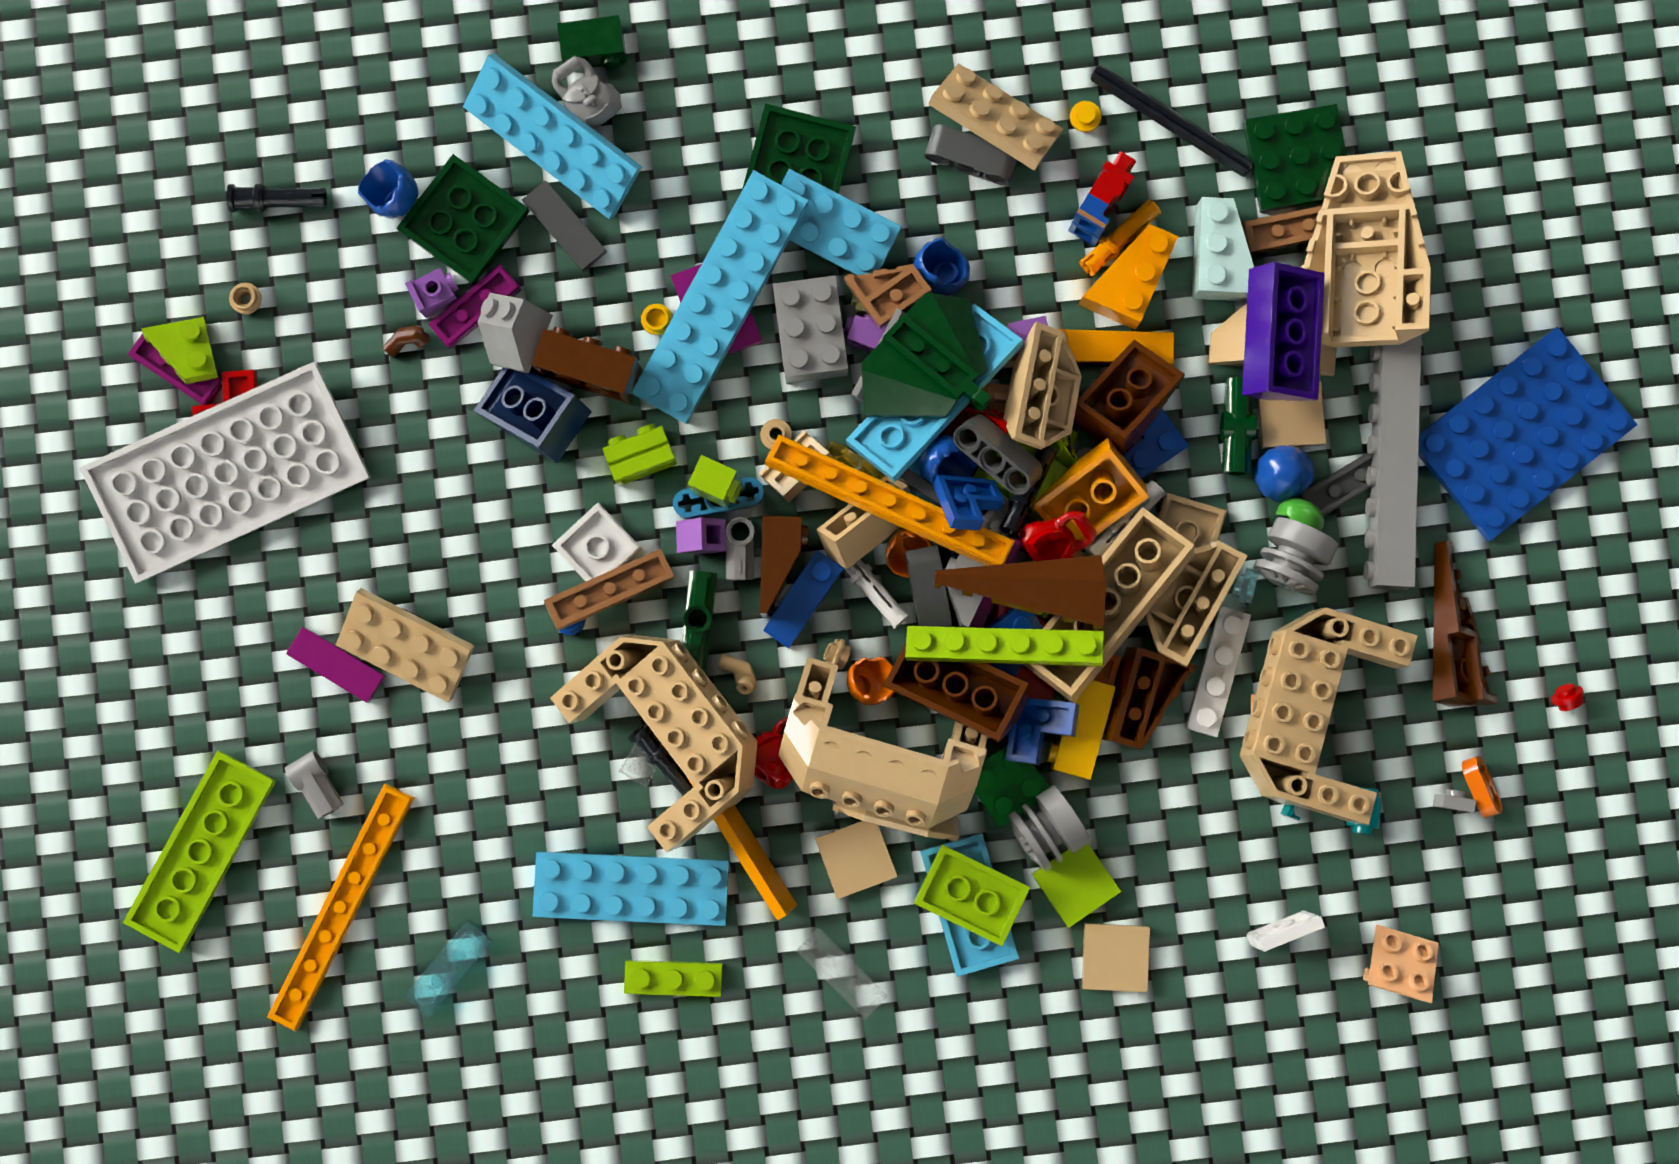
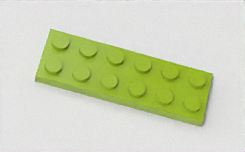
M217 751L123 923L175 952L182 953L277 780L223 751Z

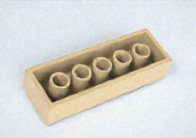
M1142 507L1102 556L1106 578L1105 623L1103 630H1095L1092 624L1076 620L1073 623L1064 622L1063 617L1054 615L1043 628L1047 630L1104 631L1103 666L1023 665L1070 702L1075 703L1194 556V544Z

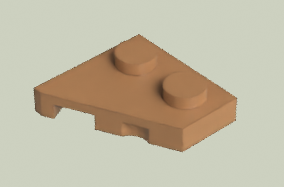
M913 264L899 266L894 270L880 269L873 270V273L857 276L848 274L844 277L845 283L879 329L890 322L897 308L905 312L914 306L924 293H932V289Z

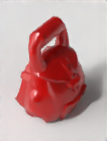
M1070 511L1059 516L1057 519L1052 518L1048 521H1034L1027 524L1019 531L1018 536L1033 561L1073 558L1074 553L1094 542L1097 531L1084 512ZM1073 519L1085 539L1076 540L1073 532L1066 524Z
M788 717L778 721L771 732H763L762 735L755 738L757 740L754 776L772 789H782L793 779L778 756L783 738L781 733L786 726Z

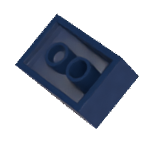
M502 368L473 410L512 437L555 463H558L592 413L574 394L532 371H529L528 374L507 368Z

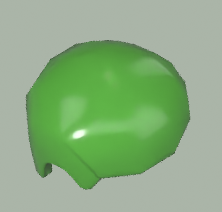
M1301 498L1286 500L1278 506L1276 511L1278 516L1301 522L1322 531L1324 525L1323 513L1315 504Z

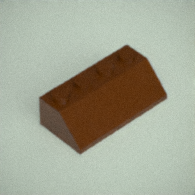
M906 643L883 684L885 688L997 742H1000L1018 721L1031 695L1029 683L986 663L907 661L905 658Z

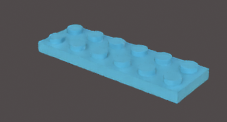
M495 53L487 56L463 108L608 219L615 217L642 166Z
M973 304L971 308L988 371L974 383L983 389L1023 346V340L976 304ZM963 395L946 418L867 417L846 439V443L895 483L970 402Z
M538 851L536 852L532 917L726 926L729 860Z

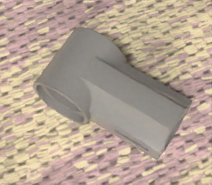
M743 517L734 518L726 528V580H754L755 530L751 521ZM737 523L745 524L749 529V536L743 541H737L731 535V528Z
M315 750L285 767V772L290 782L298 791H302L317 819L333 813L344 805L327 776L329 771L325 762Z

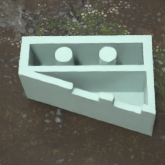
M1202 197L1195 207L1192 299L1247 302L1249 269L1253 268L1254 265L1234 198Z

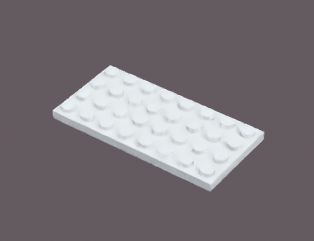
M317 362L307 364L79 467L135 584L371 478Z

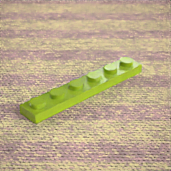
M907 626L905 653L907 661L1103 666L1104 631Z

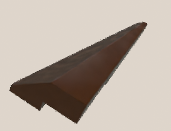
M1445 540L1435 543L1433 702L1446 706L1499 703L1497 694H1490L1486 681V676L1491 673L1488 666H1482L1479 647L1482 643L1468 597L1461 596L1457 580L1462 578L1460 569H1453L1451 556L1452 542Z
M1101 555L935 570L933 578L935 588L940 589L943 585L962 590V595L971 597L974 593L991 598L992 603L1041 615L1043 612L1063 617L1064 622L1073 623L1076 620L1092 624L1095 630H1103L1106 578Z

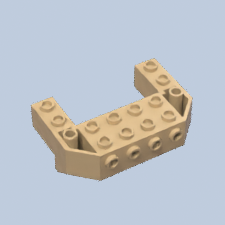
M1326 607L1310 611L1272 632L1240 752V758L1261 796L1281 804L1295 805L1351 823L1369 825L1377 793L1316 775L1320 754L1346 655H1352L1394 669L1410 667L1417 635Z
M641 635L623 636L615 640L550 699L568 723L587 719L620 689L694 785L690 791L647 826L667 853L685 844L725 809L740 802L753 788L757 740L680 640Z
M807 657L797 693L793 699L778 755L802 792L809 793L819 799L826 798L837 801L850 808L868 810L881 817H892L902 820L916 827L931 828L967 811L977 787L986 756L987 736L955 721L951 739L948 738L943 755L939 759L829 727L828 723L833 704L828 703L838 666Z

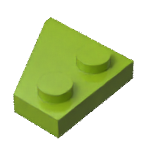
M204 317L141 328L145 340L156 348L164 361L175 369L176 374L185 384L218 378Z

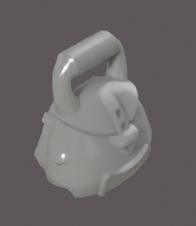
M573 56L553 70V87L562 100H564L565 108L591 128L596 129L616 115L622 108L620 93L610 83L600 80L595 74L593 67L584 58ZM582 66L585 72L584 77L573 82L568 88L560 83L561 80Z

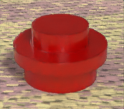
M1564 684L1555 690L1551 701L1553 705L1558 706L1560 711H1570L1584 703V690L1581 686Z

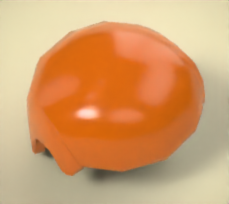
M902 528L891 536L886 545V565L894 574L909 578L905 551L934 546V544H932V541Z
M864 657L856 661L847 671V687L851 696L864 705H877L888 700L895 692L885 688L883 684L893 665L884 657L873 659Z

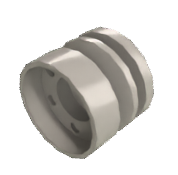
M1276 518L1267 538L1278 549L1262 548L1260 554L1266 560H1256L1253 566L1254 570L1267 578L1271 583L1285 590L1310 596L1316 595L1319 586L1314 581H1323L1325 576L1314 564L1330 565L1339 547L1338 543L1330 536L1311 526L1288 518Z
M1055 785L1050 786L1035 796L1041 810L1038 813H1035L1026 804L1021 806L1027 817L1026 821L1023 822L1015 811L1007 815L1013 828V834L1028 857L1037 863L1044 872L1052 868L1045 855L1048 852L1051 853L1058 863L1063 861L1058 848L1060 844L1063 843L1072 853H1075L1091 842V838L1080 819Z

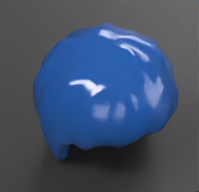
M385 159L371 167L369 172L364 175L363 180L359 183L358 194L379 217L394 219L404 216L413 207L418 197V187L413 176L406 168L393 160Z
M937 238L932 242H927L916 254L913 265L930 286L932 293L950 296L967 284L970 276L969 262L959 249L954 248L944 238Z
M947 434L937 437L923 452L919 462L921 476L931 484H933L937 474L971 477L977 467V464L955 445L954 435Z
M1278 445L1273 449L1267 450L1258 459L1254 467V481L1258 484V490L1265 497H1269L1275 502L1283 503L1286 500L1298 498L1313 483L1315 473L1313 460L1309 458L1305 451L1293 445Z

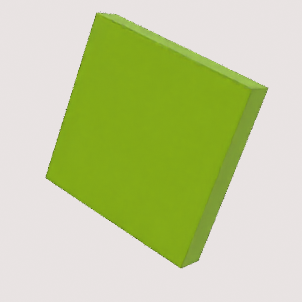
M1089 844L1075 853H1072L1067 848L1061 853L1062 862L1058 863L1053 858L1049 861L1052 866L1050 870L1044 872L1040 867L1031 873L1068 928L1121 892Z

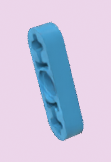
M752 477L740 479V485L743 486L741 492L746 490V485L751 484L753 489H759V493L754 494V500L748 501L747 496H740L738 498L739 504L733 505L730 502L728 508L715 507L709 500L704 498L708 509L702 510V504H697L691 507V512H686L683 507L679 508V503L684 502L685 496H689L692 501L701 500V498L692 493L690 488L683 489L674 496L673 508L684 519L752 508L762 502L764 489L761 482Z

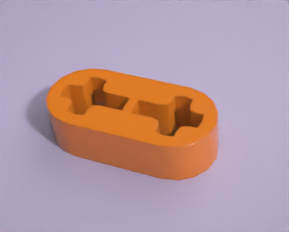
M1476 756L1462 761V771L1474 800H1476V805L1484 818H1488L1502 813L1503 808L1499 794L1483 759L1480 756Z

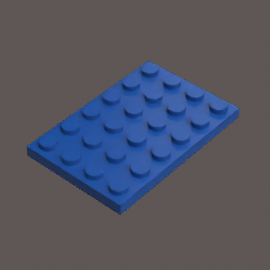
M1557 326L1419 434L1418 456L1488 542L1638 424Z

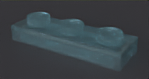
M466 921L406 993L404 998L424 1015L430 1017L493 940L472 922Z

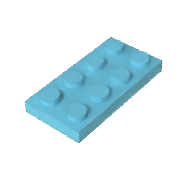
M789 169L781 185L810 201L789 241L855 275L873 273V270H880L902 226Z
M982 833L959 839L958 842L952 841L943 844L992 868ZM941 845L920 851L926 873H928ZM939 916L957 977L1019 959L1011 930L1003 946H1000Z

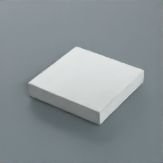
M599 502L552 545L585 581L627 564L642 550Z
M1303 910L1250 931L1246 935L1251 946L1265 952L1323 929L1325 925L1321 916Z

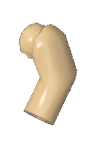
M723 653L718 668L733 673L737 684L736 689L740 694H750L755 690L757 682L751 664Z

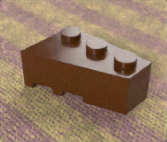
M1126 647L1102 740L1142 750L1164 717V712L1172 700L1176 699L1180 693L1183 683L1198 665L1189 663L1185 667L1162 654L1139 647Z

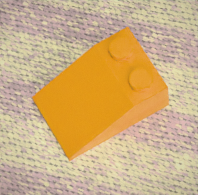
M1106 438L1083 455L1034 502V509L1044 521L1051 520L1052 518L1057 519L1059 516L1070 511L1084 512L1097 531L1096 535H1098L1149 498V494L1143 480L1110 439ZM1070 520L1066 525L1071 529L1076 540L1085 539L1074 520Z

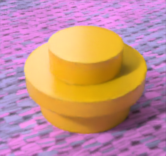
M1090 101L1078 102L1070 113L1072 126L1080 132L1087 133L1095 130L1101 121L1099 107Z
M662 304L649 305L641 315L642 326L651 335L664 334L672 320L670 310Z

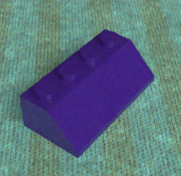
M1278 262L1249 269L1242 396L1263 400H1318L1325 273Z

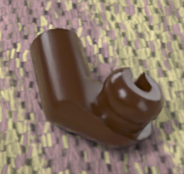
M418 325L402 327L391 336L382 349L395 358L406 344L414 343L419 348L424 347L429 341V334L424 332V328Z

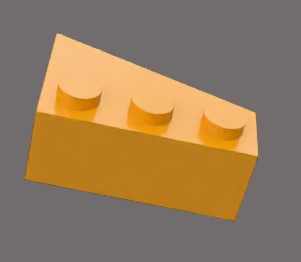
M1149 224L1082 296L1078 305L1136 330L1145 314L1178 236Z

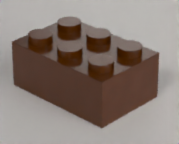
M554 327L553 331L543 329L532 362V366L541 377L631 405L634 396L632 392L642 371L637 358L632 356L633 351L620 346H615L614 350L602 347L603 342L587 336L583 340L571 337L572 333L559 327Z

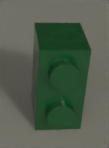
M619 15L557 23L563 63L573 56L584 58L592 67L615 68L620 63L627 62L623 27ZM581 66L574 72H584V69Z

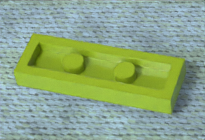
M626 960L624 994L721 997L723 963Z

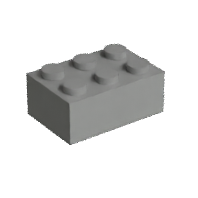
M836 275L774 283L773 291L786 384L848 376V363Z

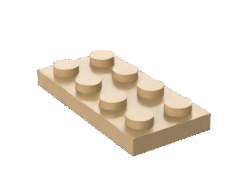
M959 63L932 94L928 103L931 107L1034 171L1063 131V128L1055 124L1051 119L1042 116L1025 103L1013 98L998 86L989 83Z
M362 588L355 593L336 642V646L448 703L455 695L474 649L473 644Z

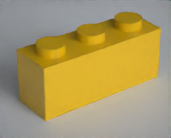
M1093 680L1076 700L1075 703L1079 704L1080 707L1075 737L1059 735L1057 744L1051 743L1047 756V761L1051 762V770L1091 780L1116 686Z

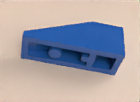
M817 550L763 631L789 649L844 572V568Z

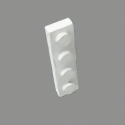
M1220 606L1217 611L1185 729L1218 737L1251 618L1250 614Z

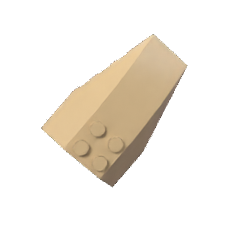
M1397 151L1336 156L1324 192L1323 205L1316 218V227L1312 239L1310 238L1308 243L1307 256L1304 265L1301 266V268L1325 273L1321 344L1330 347L1400 345L1430 331L1431 267L1402 153Z

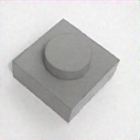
M1446 789L1445 795L1434 794L1433 807L1475 813L1476 800L1465 798L1466 792Z

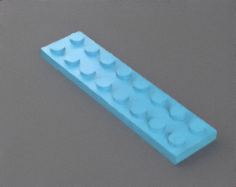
M753 170L632 392L633 395L688 425L810 204L809 200Z

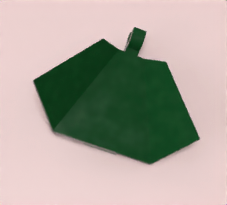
M924 293L906 314H903L883 336L882 341L861 363L865 417L946 418L963 395L981 413L990 404L991 395L974 383L988 371L970 301L966 298Z

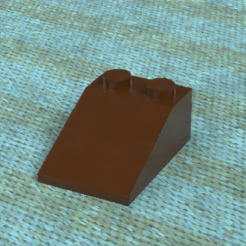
M1134 339L1078 398L1074 423L1100 442L1109 438L1124 456L1145 433L1181 383L1185 374Z
M763 516L760 614L762 618H769L802 557V548H808L809 529L808 525H803L802 517Z

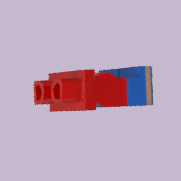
M1120 151L1113 164L1109 161L1105 162L1095 184L1076 212L1068 229L1069 232L1095 247L1110 220L1104 215L1114 209L1117 201L1122 200L1134 178L1130 173L1136 163L1135 159Z

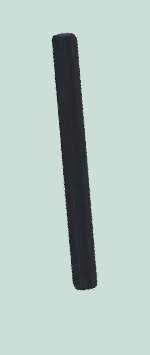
M1098 65L1093 71L1090 78L1092 82L1235 173L1245 177L1253 167L1254 162L1103 65Z

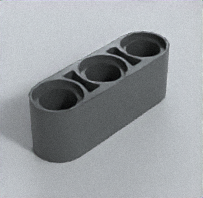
M935 125L933 127L924 153V157L933 163L999 185L1010 184L1018 161L981 137L944 125Z
M981 414L972 415L955 430V445L1011 493L1017 495L1024 494L1041 478L1043 473L1041 463L986 416Z
M937 545L905 551L917 625L952 627L946 587L943 585L940 589L934 587L933 578L935 570H943Z

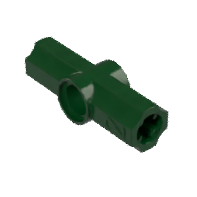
M1243 377L1227 378L1225 380L1224 412H1222L1220 418L1219 433L1220 439L1223 440L1222 473L1228 475H1249L1251 473L1252 441H1254L1256 436L1257 418L1256 414L1253 413L1254 398L1242 396Z
M689 571L686 609L683 616L682 644L701 669H708L711 631L714 623L713 612L717 573ZM702 611L707 616L706 624L702 628H693L690 624L692 614Z

